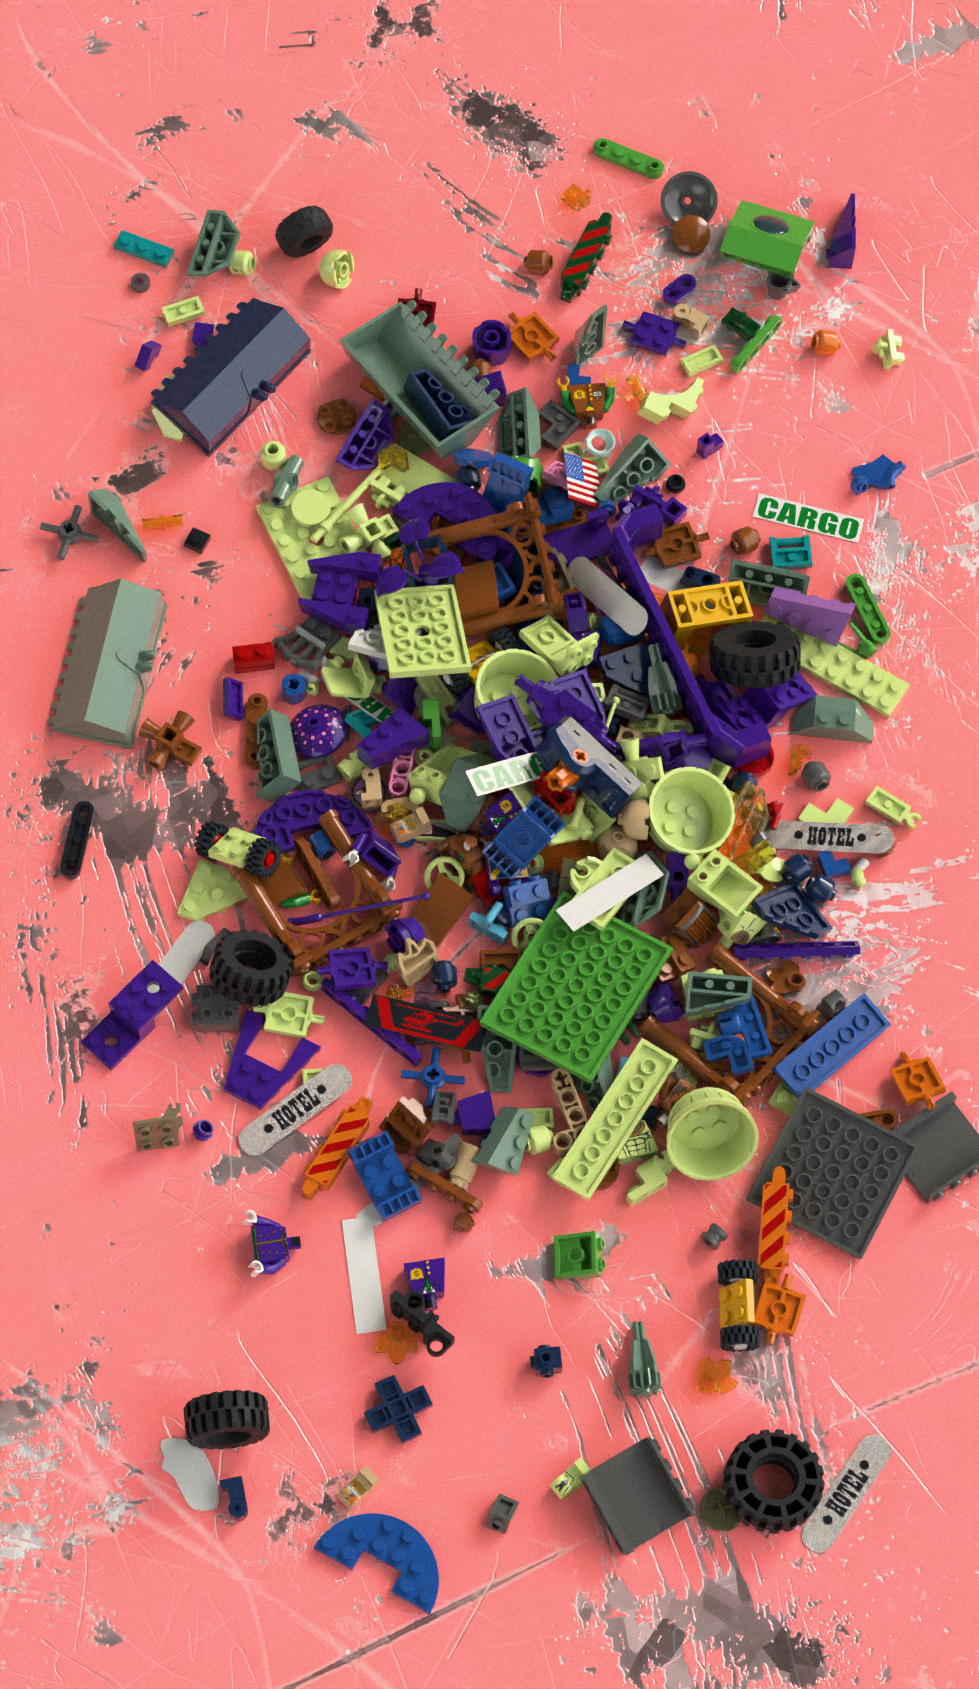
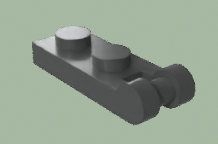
M436 1091L432 1123L442 1121L453 1125L457 1093Z

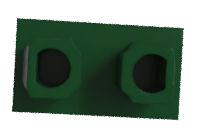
M734 307L721 319V323L726 326V329L731 332L734 331L746 342L750 341L755 332L761 327L760 324L748 317V313L745 311L741 313Z

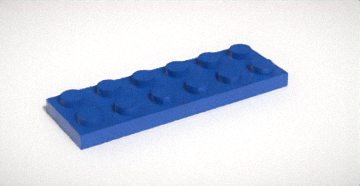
M863 993L772 1070L798 1100L805 1087L814 1091L891 1026V1024L868 996Z

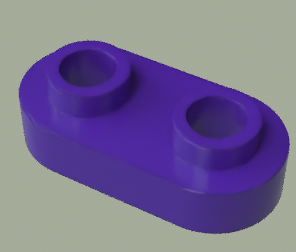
M690 274L678 277L664 288L663 301L668 305H676L696 290L697 281L695 277Z

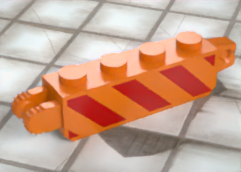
M361 1096L353 1106L349 1105L347 1110L343 1109L338 1117V1124L336 1127L332 1126L326 1136L328 1138L324 1145H319L315 1152L316 1158L313 1162L309 1161L304 1169L305 1183L302 1188V1196L305 1200L313 1199L319 1189L322 1191L330 1190L350 1159L346 1149L360 1143L370 1128L368 1115L373 1106L371 1100Z
M777 1166L773 1169L772 1182H767L763 1186L758 1266L764 1270L765 1282L773 1285H779L784 1267L789 1266V1254H785V1247L790 1245L791 1232H787V1223L791 1224L792 1211L788 1210V1202H793V1189H789V1183H785L786 1172L784 1168Z

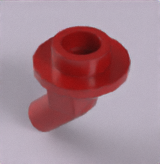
M777 800L766 805L767 808L764 810L765 813L772 816L768 826L772 830H776L781 818L780 812L783 807V802L778 803Z

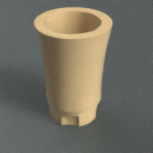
M459 1142L455 1156L456 1163L451 1168L447 1181L466 1191L479 1165L470 1161L473 1156H477L480 1148L466 1142Z

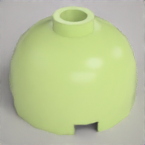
M339 249L327 252L318 265L322 280L328 286L340 289L346 288L352 278H349L350 271L354 272L353 255Z

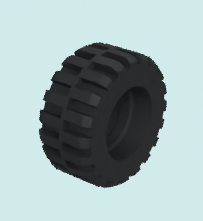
M241 929L239 932L233 931L226 934L217 942L209 967V976L214 987L218 988L222 996H227L228 1000L232 1002L237 1001L243 1006L248 1004L250 1007H256L257 1005L262 1007L278 1001L284 995L292 973L293 961L286 946L283 943L280 944L277 938H272L264 932L263 934L259 933L258 930L247 931V929ZM245 966H249V967L255 968V969H257V970L250 969V968H247V967H245Z
M250 1390L211 1392L210 1394H203L200 1397L192 1398L183 1409L186 1440L192 1446H197L201 1449L244 1447L264 1440L270 1432L268 1401L259 1392H252Z

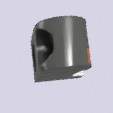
M834 989L821 999V1003L817 1005L816 1009L829 1022L845 1009L846 1000L838 990Z

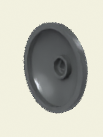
M685 171L674 175L666 182L661 192L660 203L663 214L673 225L680 218L687 215L699 216L707 223L715 214L718 196L715 186L706 176L694 171ZM686 197L691 200L689 205L684 203Z

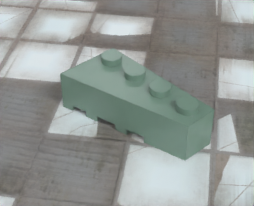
M270 709L257 719V744L260 745L257 762H260V772L256 773V781H259L260 784L259 789L256 790V797L275 803L276 800L301 783V777L289 717Z

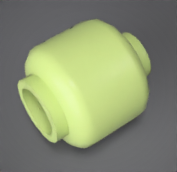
M236 250L231 266L228 268L233 275L249 276L256 269V258L250 251Z
M268 441L261 447L260 457L263 466L269 470H278L284 466L286 451L280 442Z
M542 1124L531 1127L525 1151L536 1155L550 1150L554 1139L552 1131Z

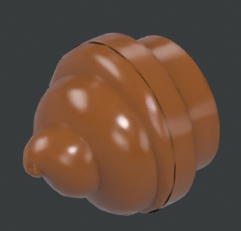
M467 1211L457 1214L453 1224V1231L466 1233L472 1231V1227L476 1224Z

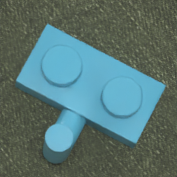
M496 901L487 916L473 911L468 917V925L504 946L508 940V932L501 924L493 923L503 904Z

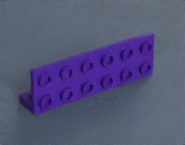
M606 508L588 512L586 523L548 533L543 536L544 541L549 542V546L555 547L559 553H563L567 561L566 567H569L570 563L580 556L593 560L601 555H610L609 547H611L612 534L607 524L608 512ZM499 538V546L495 557L497 563L500 562L509 576L514 546L505 539Z

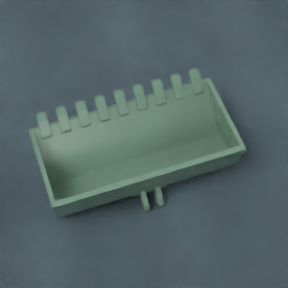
M410 300L406 305L399 302L344 336L339 342L349 359L382 393L385 399L383 405L389 409L393 407L390 412L392 422L399 415L403 416L440 458L443 459L458 449H464L472 445L492 416L500 409L495 403L500 392L497 389H493L489 394L484 391L489 385V381L487 378H482L478 383L474 380L479 373L476 367H471L468 372L465 371L464 367L468 362V358L465 355L461 356L457 361L453 358L458 351V347L455 344L450 345L447 350L443 347L448 337L444 333H441L437 338L433 336L437 329V325L434 322L429 323L426 328L423 326L422 323L427 318V314L424 311H420L416 316L412 314L417 306L414 300ZM426 368L443 384V389L452 392L456 396L455 400L462 406L465 404L470 409L469 413L474 417L478 416V418L440 441L403 389L410 372Z
M120 578L88 588L86 596L78 600V605L83 607V610L75 613L74 620L79 621V625L72 627L70 635L76 637L74 641L68 642L66 650L72 652L70 656L63 659L62 664L68 667L66 671L59 674L58 679L64 681V683L55 689L54 694L60 696V698L51 704L50 709L56 711V714L47 719V725L52 726V732L133 749L168 605L164 603L159 591Z

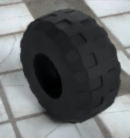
M315 205L306 206L292 212L279 223L275 238L285 255L294 258L303 257L322 247L329 240L333 232V223L326 211L321 207Z

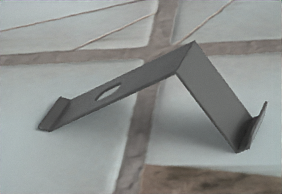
M223 928L205 945L201 958L198 961L208 966L218 942L217 938H222L229 934L230 931Z

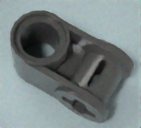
M430 1138L426 1140L415 1155L422 1164L442 1171L451 1169L456 1163V1157L447 1151L444 1143Z

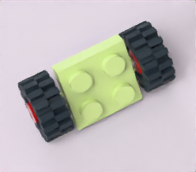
M214 821L205 822V825H201L202 830H198L197 833L199 835L195 837L197 842L194 843V846L197 847L195 849L197 855L213 861L219 860L239 868H243L248 864L246 869H248L249 873L263 878L272 876L273 872L277 870L276 865L279 866L280 864L278 862V859H281V855H279L281 853L280 845L274 841L234 827L229 830L225 825Z

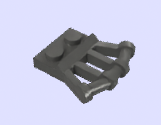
M309 616L300 626H296L294 632L283 637L278 636L274 638L272 644L275 648H278L281 658L285 661H290L295 668L302 667L309 669L311 672H316L324 655L342 637L339 632L318 618ZM296 641L290 648H286L285 645ZM305 644L309 645L300 655H295ZM317 650L314 659L308 661L307 659Z

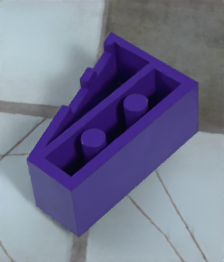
M399 707L357 745V758L373 770L395 760V757L399 755L409 754L417 747L429 745L430 731Z

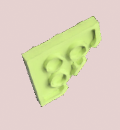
M199 859L177 914L180 917L199 922L209 915L218 914L232 908V905L242 901L246 902L249 899L236 878L233 879L229 873V868Z

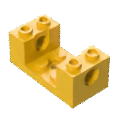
M742 580L669 591L659 605L676 641L689 639L695 628L723 624L725 628L731 624L750 622L753 618ZM705 602L713 604L714 609H708L705 606Z

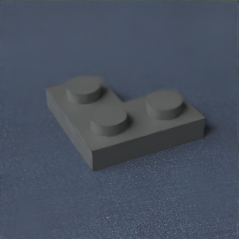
M551 399L539 411V417L551 425L541 436V441L555 451L581 426L579 419Z

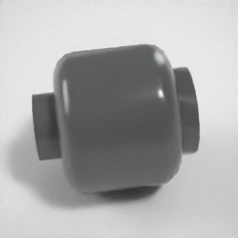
M810 761L804 765L801 777L807 788L816 792L825 790L831 781V774L825 764L820 761Z

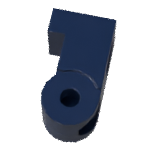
M688 566L680 579V583L686 588L720 584V576L700 568Z
M242 1476L220 1480L222 1493H229L230 1504L228 1511L230 1517L235 1521L244 1520L248 1515V1506Z

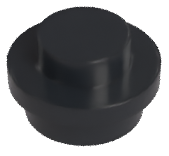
M673 474L667 478L666 488L669 492L677 494L685 489L686 483L682 476Z

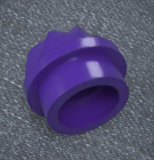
M207 1120L197 1121L193 1125L192 1135L199 1141L209 1140L213 1134V1125Z

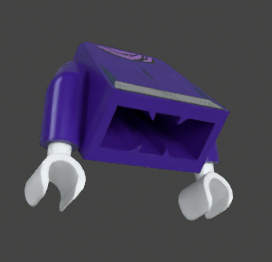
M371 829L367 833L358 835L350 849L351 852L343 856L342 862L349 859V867L359 861L360 856L385 874L387 879L380 882V885L386 888L387 892L394 890L396 886L393 879H395L398 866L402 861L393 846Z

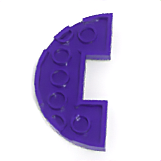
M453 482L432 483L413 490L403 497L391 510L393 515L406 522L416 517H423L430 524L435 515L454 525L495 514L491 504L482 494L471 487ZM482 536L456 543L459 549L483 561L493 560L496 555L499 537Z
M304 790L283 796L276 800L275 804L268 810L265 809L257 821L253 834L279 844L280 854L295 851V845L291 833L321 827L318 818L332 809H335L338 813V819L351 839L357 838L362 833H367L370 829L375 830L365 812L356 808L349 799L338 794L337 796L326 794L322 790Z

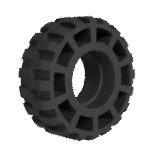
M758 621L731 624L719 629L717 633L715 632L709 642L710 670L716 679L735 687L765 688L778 686V684H784L789 679H793L799 672L801 667V642L792 629L783 627L780 624Z
M769 1429L761 1430L759 1434L752 1433L744 1441H740L731 1453L723 1472L722 1487L726 1492L724 1497L727 1504H731L733 1507L732 1513L736 1517L738 1515L742 1517V1523L746 1526L750 1524L756 1526V1530L763 1532L765 1529L770 1530L771 1534H777L780 1530L788 1532L793 1530L795 1526H801L805 1523L818 1506L825 1486V1481L822 1477L824 1469L818 1463L820 1458L817 1453H812L809 1449L811 1445L806 1441L801 1442L798 1440V1435L794 1433L787 1435L784 1434V1430L776 1429L775 1432H770ZM771 1463L787 1470L794 1484L791 1494L783 1499H772L764 1496L756 1488L753 1480V1474L757 1467Z

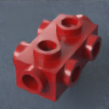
M546 770L541 771V778L533 782V793L540 800L544 799L548 803L547 806L555 814L557 813L559 817L564 814L569 816L575 810V793L567 790H562L561 792L557 790L552 791L547 786L546 776L548 772ZM563 801L564 804L560 806L558 802Z

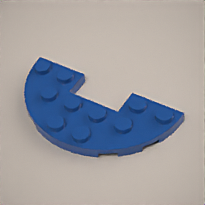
M377 1513L355 1515L332 1526L315 1544V1550L352 1571L363 1552L401 1572V1575L391 1593L431 1614L439 1590L437 1561L425 1538L405 1521L390 1515Z

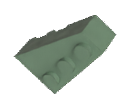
M689 971L684 1018L749 1003L753 977Z
M502 1106L490 1127V1134L486 1140L483 1139L480 1144L481 1149L477 1156H473L470 1162L499 1174L518 1176L534 1114L521 1108Z

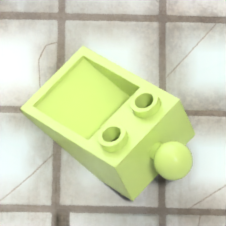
M447 743L407 775L411 788L410 800L414 804H421L427 800L441 805L439 794L455 759L476 754V752Z
M716 849L702 863L697 854H688L685 857V866L690 870H695L688 878L687 888L702 900L735 918L743 912L763 889L762 885Z

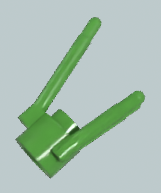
M852 620L849 626L862 640L857 646L859 651L841 642H838V644L868 660L875 654L878 647L867 637L856 621Z

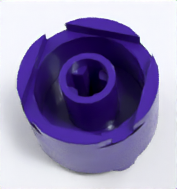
M485 320L473 330V355L475 359L483 358L490 365L504 364L511 351V332L498 320Z

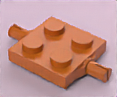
M512 311V314L508 315V318L515 323L509 329L512 345L529 362L543 354L550 362L555 360L557 356L550 348L559 342L560 337L535 311L524 318H520Z
M902 1051L899 1056L903 1064L890 1069V1076L906 1106L924 1101L928 1110H931V1107L934 1109L936 1104L932 1097L946 1093V1087L930 1057L911 1060L908 1052L904 1051L903 1053Z
M785 1274L782 1285L764 1283L754 1315L755 1322L752 1325L762 1327L768 1331L764 1341L765 1344H768L771 1337L769 1345H774L776 1334H784L794 1338L806 1295L790 1288L794 1278L793 1275H790L787 1282L789 1274Z

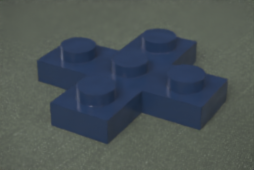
M395 1375L374 1383L382 1404L364 1412L372 1433L374 1434L393 1425L402 1444L421 1436L422 1431L414 1415L433 1406L424 1385L403 1394Z

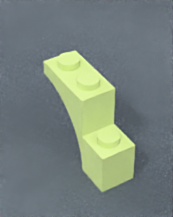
M697 377L690 384L687 391L677 395H661L650 391L643 398L637 414L657 425L662 420H666L670 412L682 419L693 415L697 408L696 400L701 397L704 391L702 388L704 380Z

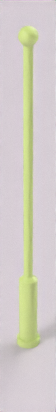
M617 696L612 698L613 704L606 721L608 728L616 705L620 702ZM583 791L581 796L578 797L575 810L568 823V827L573 830L578 828V822L586 802V794Z

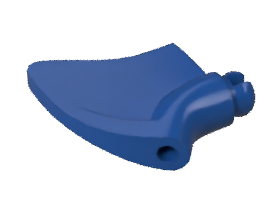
M882 454L871 463L852 468L851 472L855 477L858 475L867 477L868 485L871 487L889 490L896 487L895 480L906 469V465L902 464V461L893 463Z

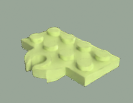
M613 848L603 861L590 856L576 862L575 867L578 870H584L587 875L580 876L575 869H571L570 884L577 893L574 898L635 860L616 848ZM628 898L588 923L602 931Z

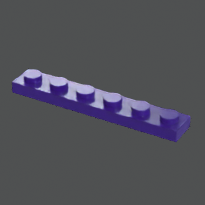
M858 941L733 944V953L735 958L742 961H748L751 958L770 960L772 957L788 960L796 956H801L803 959H811L813 956L833 958L834 955L852 958L855 955H860V945Z
M327 977L321 982L322 992L414 1067H418L422 1062V1054L418 1047L413 1044L410 1046L405 1041L403 1035L398 1032L394 1033L390 1030L365 1025L369 1011L367 1006L362 1007L351 993L346 994L343 990H334L333 981H330Z

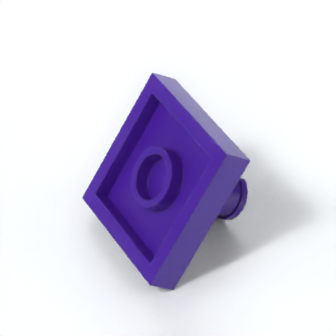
M417 677L390 678L389 682H383L381 690L384 696L397 709L401 707L412 716L416 706L414 691L418 686L415 681Z

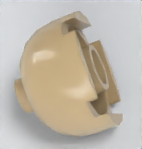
M631 800L624 806L623 812H618V825H622L623 832L627 837L635 840H647L649 800Z
M612 824L598 838L597 849L599 856L604 860L610 851L616 848L634 859L638 851V840L627 837L623 832L622 825Z

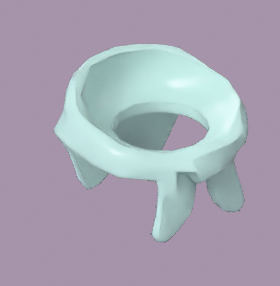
M607 429L592 430L588 437L583 440V444L586 446L584 457L587 456L589 451L594 456L610 458L616 444L613 433ZM595 437L603 439L605 449L602 451L594 449L591 444L592 439Z

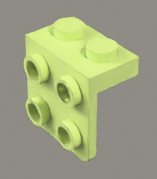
M356 653L351 668L323 667L321 670L330 695L334 697L368 698L372 687L376 683V678L371 671L370 664L362 653Z

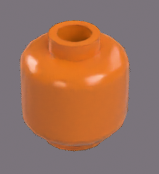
M819 330L812 336L811 347L818 355L833 356L841 348V338L838 337L836 331Z

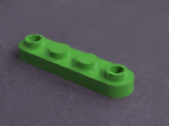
M605 138L597 139L593 144V153L598 158L651 179H658L664 173V164L656 158Z
M777 314L769 316L764 324L765 326L755 332L751 342H746L741 350L742 352L732 358L730 370L739 374L777 332L783 322V318Z
M860 574L849 575L846 579L845 588L852 603L856 604L855 609L871 641L877 645L886 644L889 641L891 631L865 578ZM856 584L858 587L854 588L852 585ZM877 634H881L883 637L879 638Z

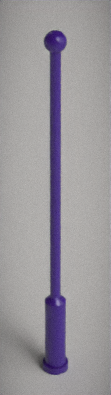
M424 892L422 895L323 915L318 913L298 918H288L287 921L293 925L300 926L320 922L324 918L418 899L428 900L430 893Z

